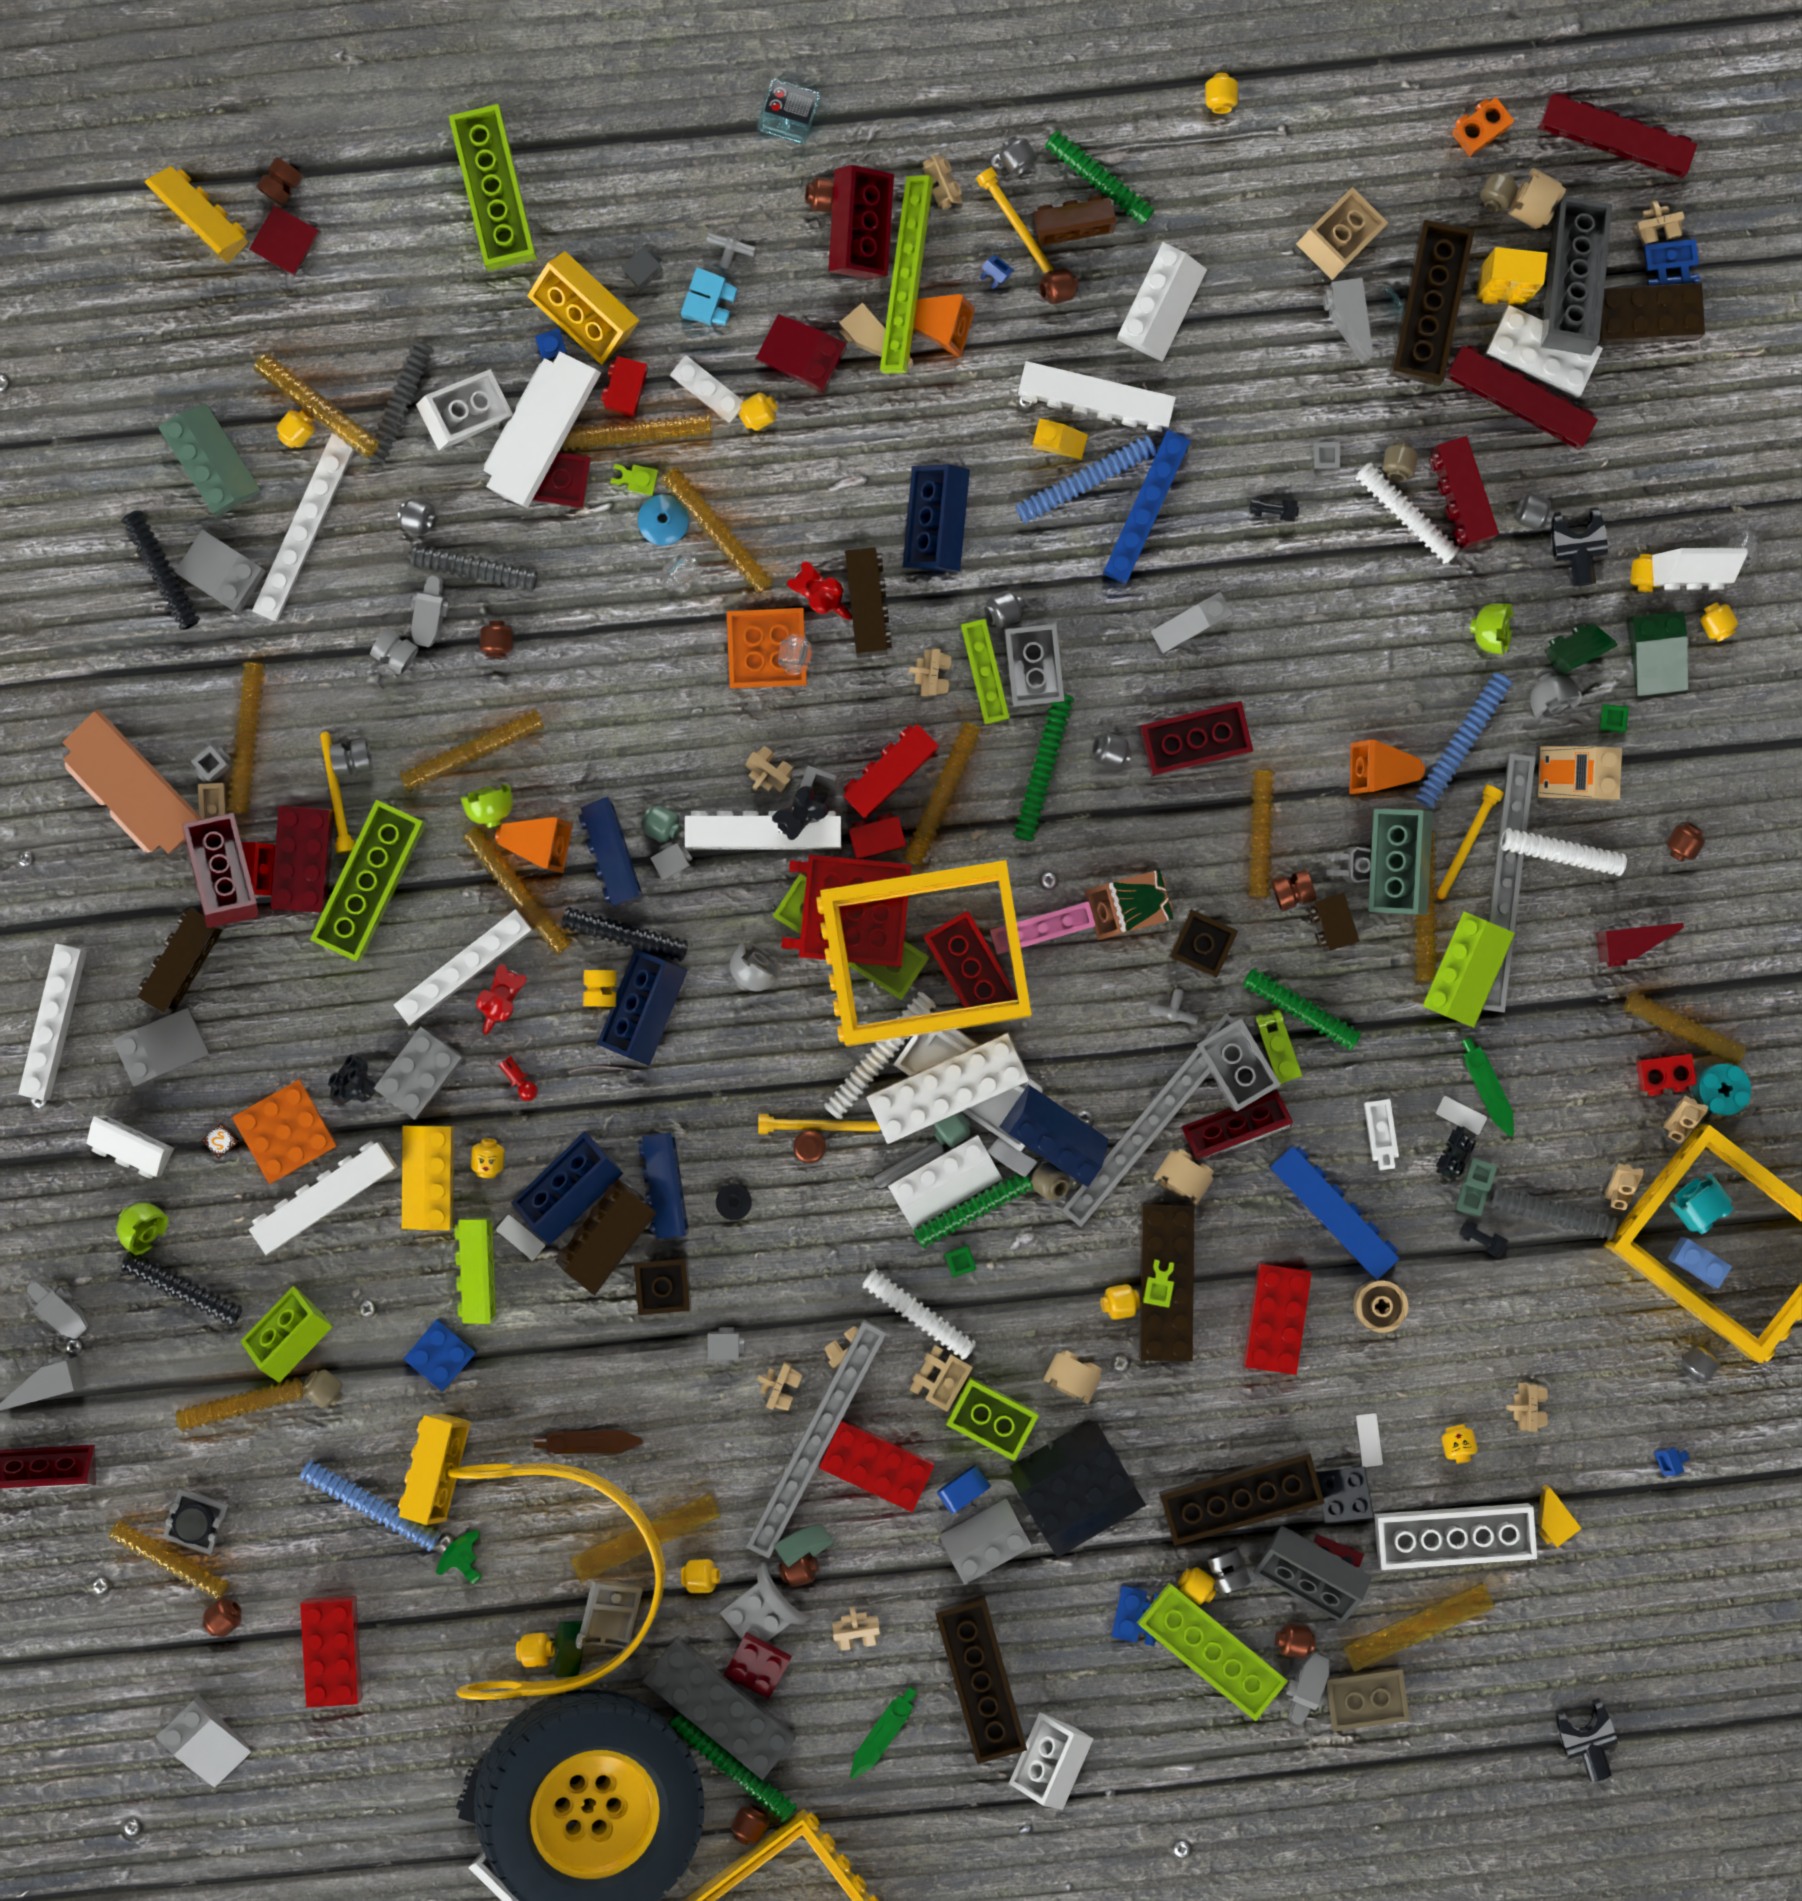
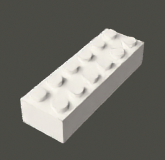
M691 811V816H685V848L718 850H842L841 816H836V811H829L824 819L808 824L796 839L789 840L787 835H782L778 832V823L772 821V816L777 811H768V816H759L758 811H743V816H733L732 811H717V816H708L706 811Z
M1008 1031L877 1090L866 1098L885 1140L889 1144L1029 1081L1030 1077Z
M1529 1503L1374 1514L1377 1562L1381 1570L1537 1559L1534 1509Z

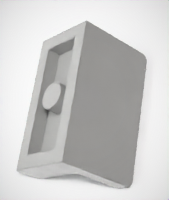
M808 766L800 788L803 786L813 788L815 783L834 790L837 776Z

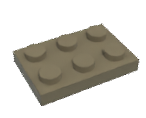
M1402 1668L1327 1679L1326 1691L1333 1732L1410 1721Z

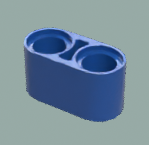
M974 1465L944 1485L936 1493L949 1512L953 1514L988 1490L991 1485L978 1466Z

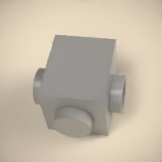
M209 745L191 761L196 767L193 771L203 782L207 780L214 783L233 767L228 762L231 759L229 754L222 747L217 749L213 745Z
M668 842L658 848L660 853L650 857L663 881L671 877L677 880L688 874L686 869L691 867L688 862L692 860L689 851L685 846L680 847L678 843L673 845L672 842Z
M719 1327V1332L708 1333V1360H719V1364L729 1365L734 1364V1360H739L740 1354L745 1353V1338H740V1332H734V1327Z

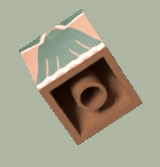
M1160 870L1107 883L1084 891L1096 925L1094 928L1098 940L1174 919L1172 914L1173 907L1168 900L1165 889L1166 882Z

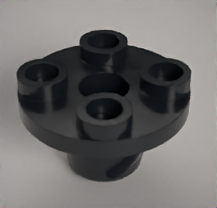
M351 1054L346 1058L344 1065L338 1073L331 1075L328 1086L331 1087L330 1097L332 1101L342 1105L353 1097L361 1103L367 1102L372 1098L375 1093L373 1088L376 1086V1083L369 1077H366L368 1064L365 1059Z

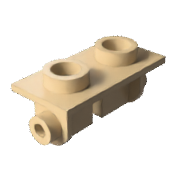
M931 155L932 159L924 161L922 169L925 175H930L934 179L933 184L939 183V186L932 189L938 206L946 210L952 206L951 203H963L960 197L962 194L958 183L953 181L950 174L952 171L950 163L941 155Z

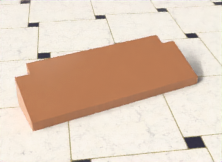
M99 709L95 710L62 742L71 751L63 759L66 770L98 804L107 805L110 809V816L144 852L152 853L159 849L160 846L168 854L179 849L185 843L182 824L202 820L196 811Z

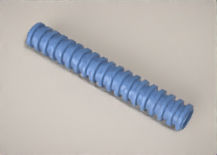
M1145 434L1143 439L1137 438L1135 443H1128V447L1122 446V450H1115V454L1109 453L1107 458H1100V462L1094 461L1093 465H1087L1085 470L1081 468L1079 473H1072V477L1066 476L1065 480H1059L1057 485L1053 483L1051 488H1044V492L1038 491L1035 497L1031 495L1029 500L1024 499L1023 503H1016L1015 508L1023 523L1028 524L1029 520H1035L1037 515L1041 517L1043 512H1050V508L1056 509L1058 504L1063 505L1065 500L1071 501V497H1078L1080 492L1084 494L1087 488L1091 490L1093 485L1098 486L1100 485L1099 482H1106V478L1112 479L1115 473L1119 475L1121 470H1128V466L1134 467L1135 463H1141L1143 458L1147 460L1149 455H1156V448L1151 438Z
M1498 672L1492 673L1493 678L1487 681L1488 686H1484V692L1479 694L1480 699L1475 700L1474 703L1476 705L1470 708L1471 713L1466 714L1467 719L1461 722L1463 724L1462 727L1459 726L1457 728L1459 732L1454 733V740L1449 741L1450 746L1445 747V754L1442 753L1440 755L1441 760H1437V766L1431 769L1433 773L1428 774V780L1423 782L1424 787H1420V793L1414 796L1417 802L1429 809L1435 808L1434 803L1440 800L1438 798L1439 795L1444 794L1443 789L1448 787L1447 782L1452 781L1451 776L1456 775V768L1461 767L1460 762L1465 760V754L1468 755L1470 753L1468 749L1473 748V742L1478 740L1477 735H1481L1483 732L1481 730L1482 727L1485 728L1487 726L1486 721L1491 720L1490 715L1496 712L1494 709L1495 707L1498 708L1500 705L1499 701L1504 699L1503 694H1507V688L1512 687V681Z
M313 1459L307 1462L301 1472L300 1480L306 1479L307 1484H315L314 1488H322L321 1491L323 1493L327 1491L329 1496H336V1500H343V1504H350V1508L356 1507L357 1512L363 1511V1515H370V1519H377V1523H384L386 1528L390 1526L393 1532L399 1531V1535H406L407 1540L411 1538L413 1543H420V1547H427V1551L433 1550L441 1536L440 1530L436 1532L433 1530V1526L429 1528L425 1524L399 1517V1508L397 1506L393 1508L392 1503H384L385 1500L383 1498L379 1500L377 1495H370V1491H363V1487H356V1483L350 1484L349 1479L343 1480L342 1475L336 1476V1472H329V1468H322L320 1463L316 1465Z

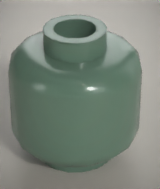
M660 805L647 809L641 821L645 835L661 843H667L671 838L675 839L681 830L678 814Z
M958 1112L934 1123L937 1131L933 1134L941 1145L947 1143L949 1147L954 1148L970 1137L972 1125L962 1112Z

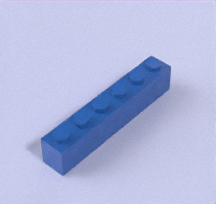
M1167 430L1104 569L1103 575L1123 584L1127 583L1189 446L1190 439Z
M1290 1145L1268 1167L1374 1279L1378 1280L1399 1260L1396 1255L1398 1252L1397 1248L1389 1240L1383 1242L1378 1236L1380 1233L1379 1229L1371 1221L1367 1224L1360 1217L1363 1214L1362 1211L1353 1202L1349 1205L1342 1198L1345 1195L1344 1192L1335 1183L1332 1186L1328 1184L1324 1179L1327 1177L1326 1173L1318 1165L1315 1167L1311 1166L1307 1161L1309 1155L1300 1146L1295 1149L1294 1146Z

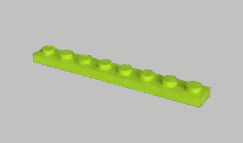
M930 175L906 176L880 371L884 374L908 372L934 180Z

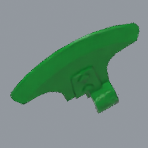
M478 1530L471 1531L453 1541L444 1551L438 1563L436 1574L443 1575L450 1568L455 1567L464 1574L470 1583L476 1584L482 1578V1575L472 1567V1564L478 1558L473 1552V1544L480 1537V1532Z

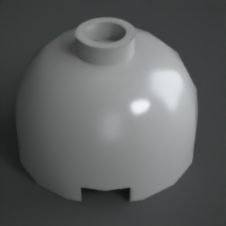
M1553 673L1541 676L1538 679L1539 683L1534 686L1530 693L1532 711L1535 717L1541 721L1561 715L1560 711L1569 705L1572 709L1575 708L1584 699L1574 680L1564 675L1553 676Z
M743 942L739 944L731 956L729 965L731 974L735 979V985L742 990L748 989L750 991H763L770 988L781 976L782 970L778 963L774 966L766 959L770 956L768 952L751 942L747 946Z

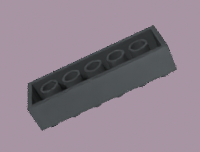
M1563 196L1554 210L1541 338L1542 348L1592 356L1599 343L1612 204Z
M676 1636L644 1675L642 1681L762 1780L796 1740L795 1732L733 1681L723 1676L721 1671L678 1636Z

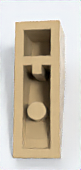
M862 302L839 322V327L841 328L839 334L848 344L853 342L856 347L882 357L885 328ZM910 357L908 368L913 365V360Z

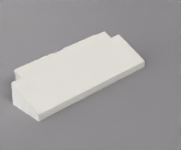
M560 351L554 362L543 359L516 405L514 415L507 422L485 462L483 471L491 475L486 485L487 488L505 499L523 507H529L601 372Z
M958 1029L913 1036L894 1063V1066L911 1076L979 1044ZM1030 1079L962 1112L1021 1152L1025 1145L1010 1136L999 1126L1028 1084L1041 1093L1043 1089L1039 1084Z

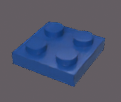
M436 1319L404 1357V1360L443 1392L477 1351L439 1319Z

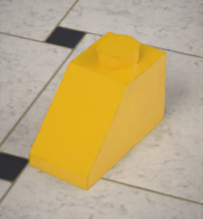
M1039 418L1032 448L1082 460L1088 435L1065 424Z
M1545 1484L1541 1488L1537 1524L1542 1530L1538 1533L1547 1545L1552 1542L1553 1545L1559 1547L1582 1528L1553 1490Z

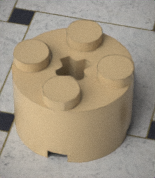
M1533 168L1528 173V176L1531 177L1529 182L1523 181L1518 188L1517 194L1510 206L1512 210L1508 211V214L1537 229L1541 228L1543 224L1547 225L1554 214V211L1551 209L1556 201L1559 202L1562 199L1566 188L1562 187L1561 182Z
M1182 1149L1170 1151L1153 1178L1155 1180L1162 1179L1160 1185L1183 1200L1188 1196L1192 1198L1190 1203L1197 1205L1214 1180L1212 1177L1214 1171L1203 1163L1197 1165L1191 1161L1193 1157Z
M1369 1280L1362 1284L1355 1293L1353 1299L1355 1316L1362 1325L1375 1332L1386 1333L1395 1330L1408 1314L1409 1306L1405 1293L1400 1287L1388 1280ZM1380 1299L1386 1303V1306L1382 1307V1312L1375 1308Z
M1067 1350L1056 1353L1042 1381L1045 1383L1052 1381L1051 1387L1075 1399L1076 1397L1083 1398L1082 1402L1089 1404L1102 1378L1100 1374L1102 1369L1090 1362H1084V1364L1078 1362L1079 1357Z

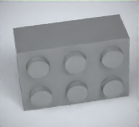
M420 1026L373 1089L413 1119H419L465 1057L426 1027Z

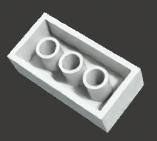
M1509 305L1503 312L1483 357L1488 360L1494 358L1503 363V367L1512 371L1516 370L1527 378L1575 400L1579 398L1603 348L1597 346L1592 356L1542 348L1543 320Z

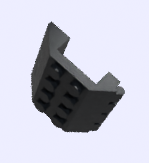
M1090 1419L1074 1428L1077 1433L1076 1436L1073 1437L1069 1431L1053 1440L1054 1449L1051 1450L1047 1444L1031 1453L1032 1462L1028 1463L1027 1459L1023 1458L1010 1466L1013 1472L1009 1475L1012 1483L1057 1558L1146 1506L1098 1423L1093 1425Z

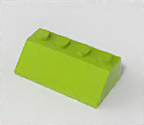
M1463 911L1423 1007L1475 1028L1516 933Z
M492 1217L459 1219V1224H455L454 1227L455 1240H459L460 1250H456L455 1253L456 1266H460L461 1276H457L456 1279L457 1291H461L462 1302H458L457 1305L458 1317H462L463 1323L491 1324L496 1321Z

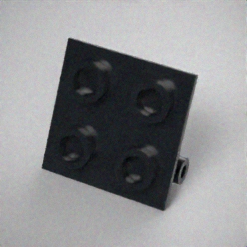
M1457 1125L1456 1130H1452L1448 1139L1454 1146L1446 1143V1146L1452 1148L1450 1153L1445 1150L1442 1151V1153L1449 1157L1440 1156L1436 1167H1438L1436 1172L1453 1181L1456 1180L1457 1176L1460 1177L1466 1166L1464 1160L1467 1154L1472 1153L1477 1142L1475 1139L1476 1134L1464 1126L1460 1127Z
M1354 1465L1351 1468L1316 1472L1325 1503L1322 1504L1325 1523L1374 1518L1365 1466Z

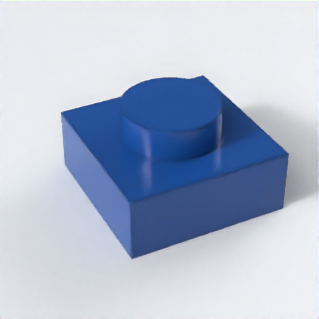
M560 329L535 336L542 360L544 358L547 360L555 359L559 351L568 355Z

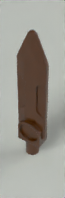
M622 1430L554 1431L553 1433H547V1438H534V1448H547V1453L553 1452L554 1454L622 1453L643 1443L642 1438Z

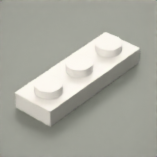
M685 355L672 371L670 377L731 424L739 414L738 412L741 410L740 405L743 400Z

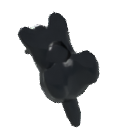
M810 786L799 788L793 803L777 811L772 816V821L778 823V832L782 835H787L789 840H794L808 824L824 819L829 812L828 805L823 804L827 800L828 795L822 793L816 796L813 793V788Z

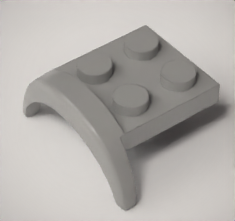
M762 1560L758 1564V1582L720 1612L741 1639H743L747 1632L764 1642L769 1641L791 1623L802 1625L812 1619L811 1615L801 1613L782 1596L770 1577L766 1560Z
M592 1580L581 1630L576 1638L575 1644L577 1648L581 1649L585 1645H602L621 1649L627 1647L633 1640L631 1637L643 1588L639 1585ZM640 1643L634 1652L647 1655L648 1648Z

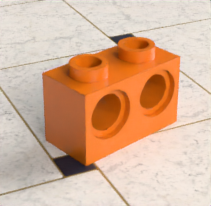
M1497 97L1490 102L1486 98L1475 107L1476 112L1470 117L1465 114L1454 123L1456 127L1451 134L1469 157H1472L1508 130L1515 122ZM1486 113H1494L1498 121L1495 123L1489 122L1486 119ZM1465 129H1475L1477 132V137H1468L1465 133Z

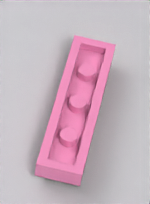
M1089 901L1017 922L1021 948L1096 926ZM1006 926L990 930L996 954L1009 952Z

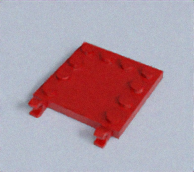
M809 855L808 862L790 860L789 872L807 873L800 939L782 937L781 948L799 950V958L826 960L825 948H829L828 939L824 940L822 937L820 923L825 922L824 914H820L818 911L816 897L821 896L820 890L911 876L912 864ZM909 895L839 907L849 963L902 968Z

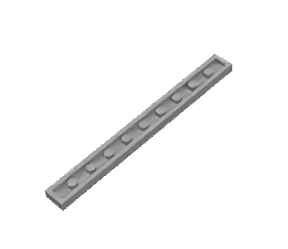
M1516 754L1508 755L1504 787L1505 794L1503 796L1488 922L1515 932L1524 852L1523 854H1518L1517 851L1512 853L1509 849L1503 851L1500 842L1506 828H1511L1512 831L1519 830L1520 833L1522 831L1527 832L1536 758ZM1513 941L1483 1010L1505 1012Z
M1225 1013L1203 1040L1234 1023L1235 1020ZM1198 1047L1106 1155L1103 1167L1089 1187L1082 1184L1061 1209L1077 1225L1083 1226L1211 1071Z
M865 1320L862 1321L746 1544V1548L768 1559L770 1558L774 1550L773 1546L780 1539L886 1335L885 1330Z

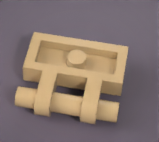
M934 1345L930 1353L927 1352L924 1358L925 1363L920 1372L915 1373L912 1379L914 1382L909 1390L919 1394L924 1386L929 1389L925 1400L948 1412L973 1366L951 1353L946 1362L940 1360L939 1357L944 1349ZM934 1366H936L941 1371L936 1380L932 1382L927 1378Z

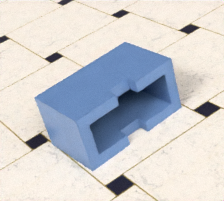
M1684 1237L1680 1238L1668 1257L1673 1263L1719 1289L1732 1268L1728 1263Z

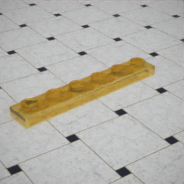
M711 1492L650 1520V1523L660 1545L721 1517V1513ZM635 1527L570 1558V1561L581 1583L649 1551V1548L639 1528Z
M1482 1582L1342 1647L1355 1672L1495 1608L1485 1584Z

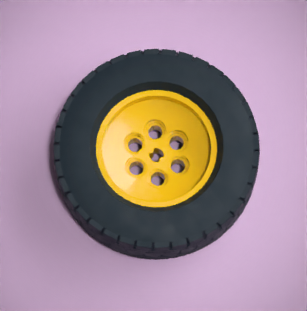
M578 1689L565 1692V1694L559 1693L547 1697L546 1701L543 1699L530 1706L529 1710L525 1709L514 1718L515 1721H511L500 1732L501 1736H497L489 1748L490 1752H487L481 1765L482 1770L479 1771L476 1782L477 1788H475L474 1814L476 1830L482 1849L498 1878L519 1901H658L665 1895L663 1892L665 1890L668 1892L678 1881L677 1877H681L687 1869L688 1861H691L698 1847L696 1843H699L703 1829L701 1825L704 1822L705 1811L703 1786L695 1761L683 1741L671 1726L650 1707L624 1694L603 1689L602 1691L600 1689H584V1691ZM581 1775L578 1783L570 1784L573 1776ZM606 1775V1779L602 1784H595L599 1776ZM559 1798H566V1801L562 1806H555V1803ZM589 1798V1804L585 1805L584 1800ZM617 1798L613 1806H606L609 1799ZM577 1820V1823L573 1828H566V1825L569 1821ZM603 1820L599 1828L592 1829V1824L595 1821Z

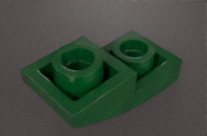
M583 1621L560 1622L553 1643L558 1649L551 1671L556 1678L573 1677L579 1673L584 1646L578 1649L575 1643Z

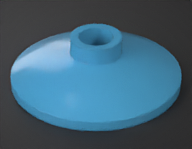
M667 494L653 496L645 501L640 508L638 514L639 529L642 535L653 544L660 546L674 544L685 535L688 529L689 515L687 509L674 496ZM661 514H665L668 517L665 523L658 521V517Z

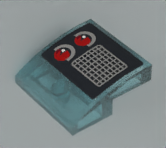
M772 78L756 130L805 145L813 125L821 93Z

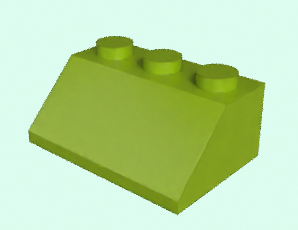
M292 1286L240 1342L257 1367L280 1383L333 1326L295 1286Z

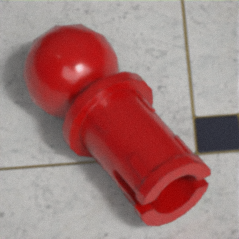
M509 1056L498 1065L511 1081V1087L518 1086V1095L522 1100L532 1101L537 1097V1086L533 1082L525 1080L528 1074L523 1073L512 1056Z

